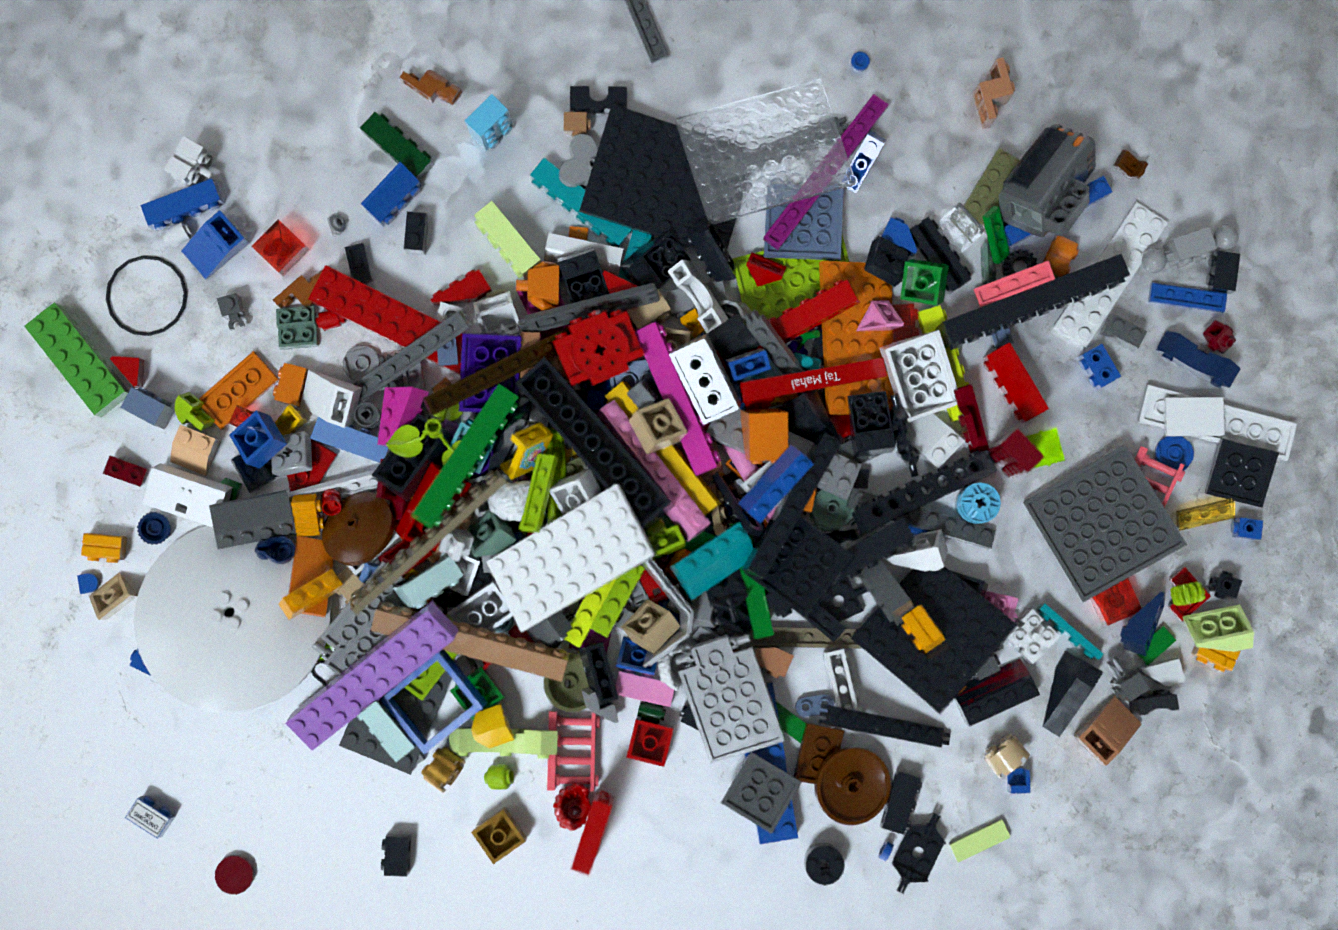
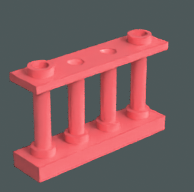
M1049 261L975 288L974 292L980 307L1054 280L1055 277Z
M1141 446L1135 457L1139 467L1146 464L1174 477L1170 487L1146 477L1153 489L1166 494L1162 502L1165 508L1176 482H1181L1186 472L1182 470L1184 465L1180 464L1178 470L1162 464L1149 458V455L1146 454L1148 449Z
M549 711L548 730L557 731V727H561V725L591 726V737H561V735L557 737V747H560V745H591V757H562L560 754L549 755L547 791H555L556 786L560 784L575 783L590 784V791H594L599 783V775H595L596 728H600V716H596L592 712V718L561 717V715H558V711ZM560 764L591 765L590 777L560 776V774H556V766H560Z

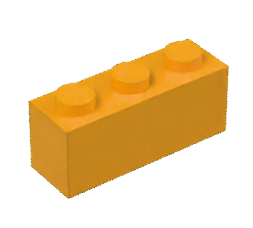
M333 569L284 596L278 605L288 620H291L338 592L343 584Z

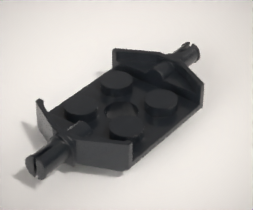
M898 394L890 396L893 404L890 417L897 447L896 454L909 467L911 477H916L919 475L916 467L919 455L914 456L913 453H910L912 446L910 441H907L905 434L908 433L905 422H902V420L908 419L909 416L900 404Z
M740 569L725 578L727 586L722 587L717 583L706 590L710 607L729 612L732 623L740 621L737 607L749 596V593H746Z
M934 812L929 823L910 825L909 831H906L891 863L901 876V882L897 891L904 894L910 882H928V877L944 844L946 845V842L936 829L941 816ZM921 847L923 849L922 856L914 857L913 849Z

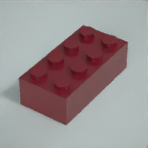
M1018 428L1002 435L987 450L993 463H998L1002 467L1001 471L1008 478L1010 476L1016 478L1029 473L1045 458Z

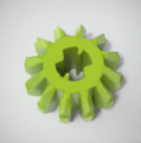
M1201 582L1181 584L1170 589L1171 599L1174 605L1177 606L1197 603L1205 599V590Z

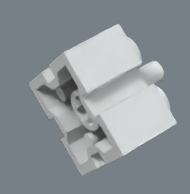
M183 136L176 148V153L174 156H171L164 170L173 178L190 187L200 183L203 178L202 175L209 179L212 178L213 172L208 170L212 163L213 156L204 147Z
M1027 609L1017 619L1020 624L1006 641L1012 647L1018 646L1020 648L1018 653L1028 663L1034 664L1044 654L1041 649L1043 647L1050 648L1060 636L1049 625L1042 626L1041 622L1043 619L1033 609Z

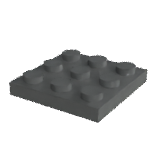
M750 752L720 803L772 834L802 782Z

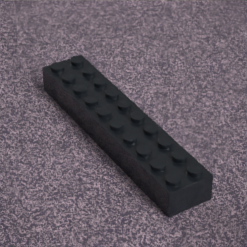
M1122 254L946 320L937 326L936 330L940 331L945 349L950 347V350H954L965 344V341H968L969 344L979 340V338L983 337V334L986 337L993 335L1001 330V327L1004 330L1011 328L1019 323V320L1021 323H1024L1036 317L1037 314L1042 316L1055 309L1054 307H1056V310L1067 306V304L1072 303V300L1076 303L1090 296V294L1094 296L1108 288L1110 290L1126 282L1125 278L1130 276Z
M544 357L516 382L517 386L607 490L616 484L620 485L643 531L646 532L675 506L548 359Z

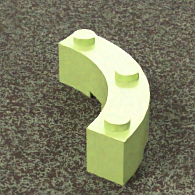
M458 727L449 734V749L452 752H456L457 756H468V752H498L500 756H511V753L538 755L537 758L549 759V755H557L558 731L511 728L515 740L490 749L475 741L471 731L472 727Z

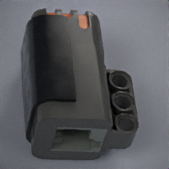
M1054 124L1051 127L1045 128L1003 182V189L999 193L1002 219L1009 225L1038 237H1045L1048 232L1058 236L1068 233L1090 202L1089 186L1085 182L1096 166L1094 139L1090 136L1083 137L1081 132L1073 133L1072 129L1068 127L1063 129L1060 124Z

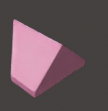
M871 301L856 331L893 330L902 327L904 322L889 301Z

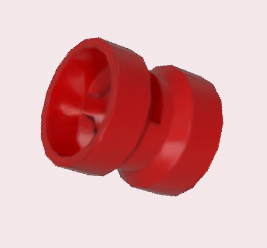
M327 489L322 493V511L326 515L334 516L341 511V494L335 489Z

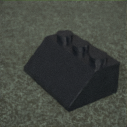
M707 217L689 227L688 235L686 236L691 246L694 245L696 247L698 259L706 264L705 270L710 278L713 277L716 282L736 279V264L710 219Z

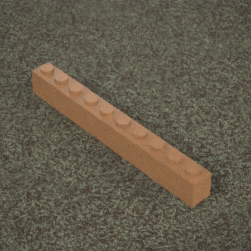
M380 602L375 609L371 631L390 635L418 612L413 611L409 607L401 608L394 606L390 602ZM451 621L458 629L455 639L442 650L562 682L570 654L564 649H554L547 647L543 643H532L524 638H513L505 633H495L486 628L472 627L468 623Z

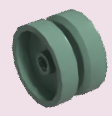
M821 490L814 497L810 521L819 530L832 532L844 527L852 518L851 513L854 510L846 508L847 500Z

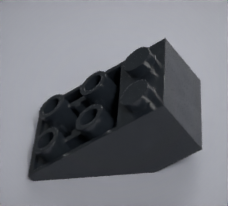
M668 230L633 253L620 267L634 285L639 287L654 283L656 289L659 290L672 278L668 270L681 260L690 261L691 258L672 232Z
M593 247L557 259L571 304L609 294L596 251Z
M886 391L847 396L854 457L892 453L896 445Z

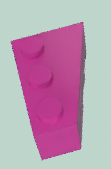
M415 387L385 388L377 445L387 447L386 443L398 428L409 425L417 413L421 415L422 408L420 407L423 398L428 396V391Z

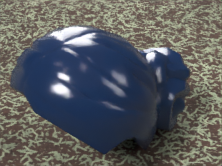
M286 536L271 537L268 540L259 541L254 552L262 560L269 559L276 564H286L294 558L295 545Z

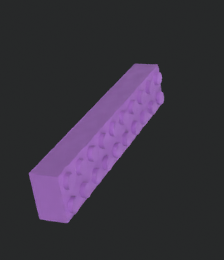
M430 602L293 711L285 724L313 751L455 639L458 629L433 602Z

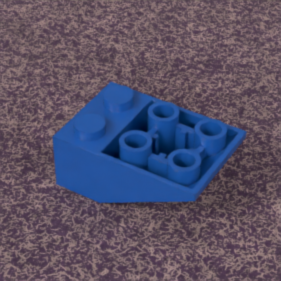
M219 210L202 225L181 252L205 279H208L246 247L249 242L230 219Z

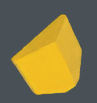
M501 703L480 710L475 714L471 731L476 742L490 749L515 740Z

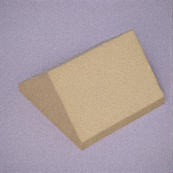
M119 572L93 592L89 598L96 617L99 620H108L138 595Z

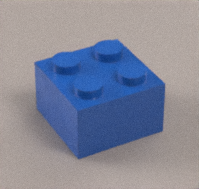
M257 410L229 434L245 463L257 468H261L287 445L271 416Z

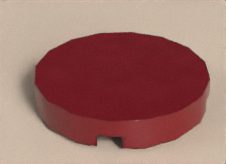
M241 855L228 856L215 869L214 879L216 885L222 892L229 895L243 893L252 885L254 868L250 861Z

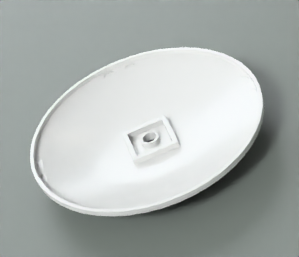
M208 525L198 528L175 541L157 558L149 569L139 590L135 605L134 631L136 643L144 665L151 676L163 689L178 700L192 707L216 713L251 711L281 699L295 689L312 671L321 656L312 646L317 641L325 647L326 642L320 636L331 622L330 597H328L325 618L299 614L293 619L288 620L278 604L284 596L288 595L293 559L286 564H276L269 559L262 560L258 558L254 550L259 541L218 550L214 529ZM286 535V537L290 538L295 545L296 540L291 536ZM234 608L235 614L230 618L225 617V610Z

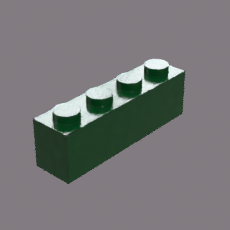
M374 112L360 127V130L397 164L401 162L420 181L434 166L431 161L432 157L425 150L423 152L418 150L417 143L411 138L407 140L403 136L404 132L399 127L395 126L393 128L389 124L390 120L381 113L379 115Z

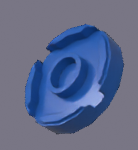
M1182 436L1164 437L1157 443L1154 457L1156 461L1178 470L1180 464H1183L1182 470L1184 471L1193 461L1194 450L1191 443Z

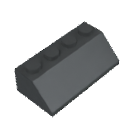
M287 490L209 505L218 550L267 540L271 537L296 534Z

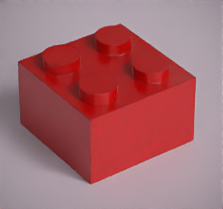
M636 718L626 758L664 767L674 727Z

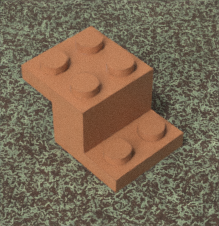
M1004 57L996 59L990 68L992 80L979 83L973 92L982 129L991 127L998 116L997 106L1007 104L1015 92L1014 82L1010 81L1009 64L1005 63Z

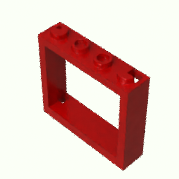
M606 790L596 791L570 869L590 876L615 797L611 796L612 793Z

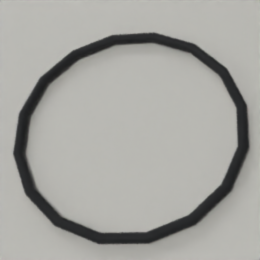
M143 255L127 260L114 271L107 283L105 300L110 316L120 328L133 335L152 336L165 332L178 322L186 307L187 289L183 276L173 264L160 257ZM142 259L158 260L171 267L180 278L184 292L182 307L176 318L163 329L149 333L133 331L122 325L113 314L109 301L111 284L117 273L129 263Z

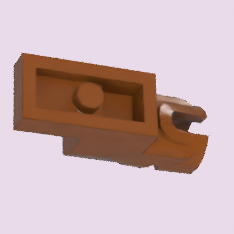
M427 70L420 81L411 72L407 74L403 71L399 77L403 84L432 103L438 98L454 105L462 94L461 88L455 84L450 86L448 79L432 70Z
M323 269L310 277L309 282L300 275L277 295L273 301L281 309L291 305L295 297L303 306L312 305L313 303L308 298Z

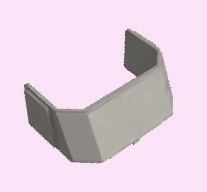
M651 558L641 564L679 610L678 624L680 627L655 654L647 650L643 663L644 667L653 665L677 648L680 642L689 637L692 633L694 613Z

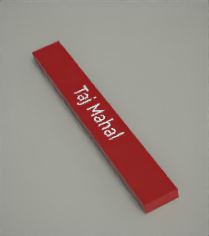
M878 358L742 382L740 387L743 402L745 403L887 377L884 359Z

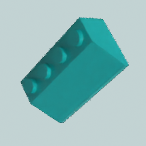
M739 522L670 566L689 598L693 600L744 566L753 550V546L749 536Z

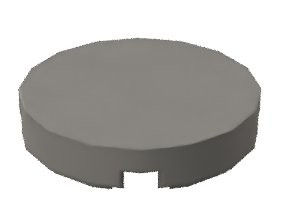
M356 345L350 348L342 361L346 376L354 382H357L381 365L378 353L366 345Z

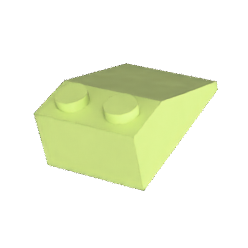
M1240 604L1183 616L1185 625L1196 647L1231 652L1253 648L1254 631Z

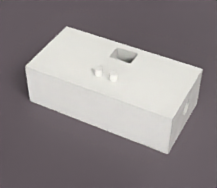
M160 463L151 469L143 504L213 527L209 505L229 501L233 487Z

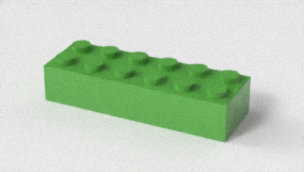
M54 302L24 325L94 416L102 418L125 400L129 390L63 306Z

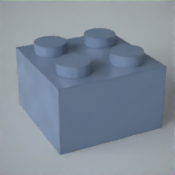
M131 387L120 407L153 426L162 429L166 428L175 412V409L170 407L171 402L158 396L154 398V393L141 387L138 389Z

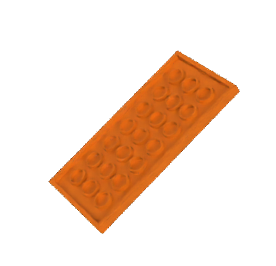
M819 262L820 291L831 289L834 287L833 284L839 280H848L861 302L822 323L824 368L882 358L879 348L894 343V329L887 331H856L871 301H889L893 306L892 285L865 271L866 262ZM888 374L887 377L825 388V405L828 415H849L847 396L886 391L889 411H891L893 404L890 396L894 395Z

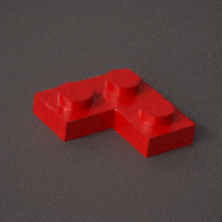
M1183 567L1169 579L1174 586L1198 582L1186 567ZM1205 590V599L1201 602L1180 606L1174 605L1172 602L1168 608L1183 622V616L1191 615L1211 595Z

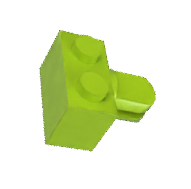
M662 518L647 530L649 536L647 539L655 553V556L651 557L653 561L685 547V541L678 526L675 525L666 529Z

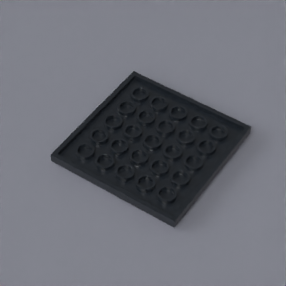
M944 566L937 571H922L912 568L899 585L911 600L914 608L922 605L944 635L945 641L927 653L923 649L918 650L913 642L915 638L912 633L908 635L903 629L902 624L904 622L898 626L894 621L889 622L881 607H878L851 637V640L941 715L1018 625L947 567Z

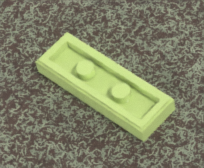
M1000 819L949 845L959 863L1011 837L1003 820Z

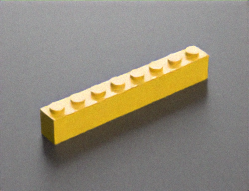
M621 382L605 395V398L608 400L606 403L609 404L615 400L630 419L639 408L626 394L632 389L628 382ZM676 444L655 451L705 517L722 504L701 476L695 475L690 462Z

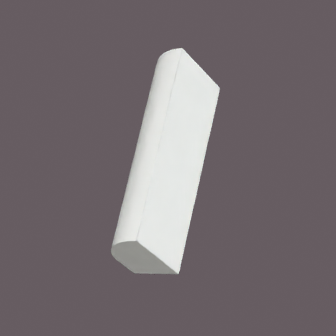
M548 233L544 261L558 264V258L593 247L596 251L602 273L605 270L619 276L624 249Z

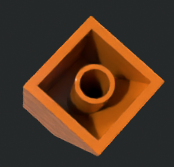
M779 408L740 410L745 459L751 461V464H763V461L770 460V463H775L788 449V412Z

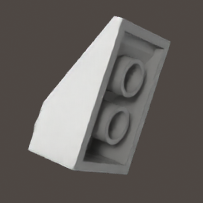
M495 578L448 612L454 622L468 623L472 627H482L489 631H492L513 616Z

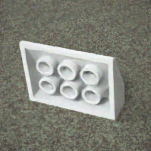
M939 330L897 341L879 348L893 392L898 394L900 404L909 416L908 419L903 421L911 422L957 405L953 392L954 389H957V385Z

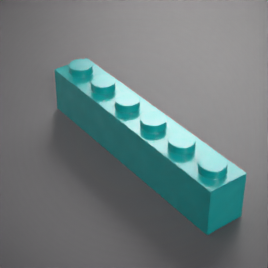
M543 158L530 174L531 183L539 190L543 188L551 200L555 201L557 199L562 203L560 206L568 213L572 211L576 214L575 218L579 222L590 225V230L594 234L604 236L606 238L605 242L608 245L621 248L632 234L633 229L579 212L585 189L581 186L568 187L564 185L559 178L560 169L546 158Z

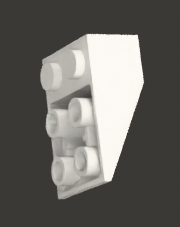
M309 369L300 406L329 423L345 428L354 422L353 414L358 405L362 387Z

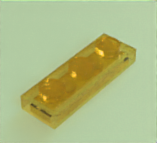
M1230 498L1176 511L1177 528L1181 531L1235 518V502Z

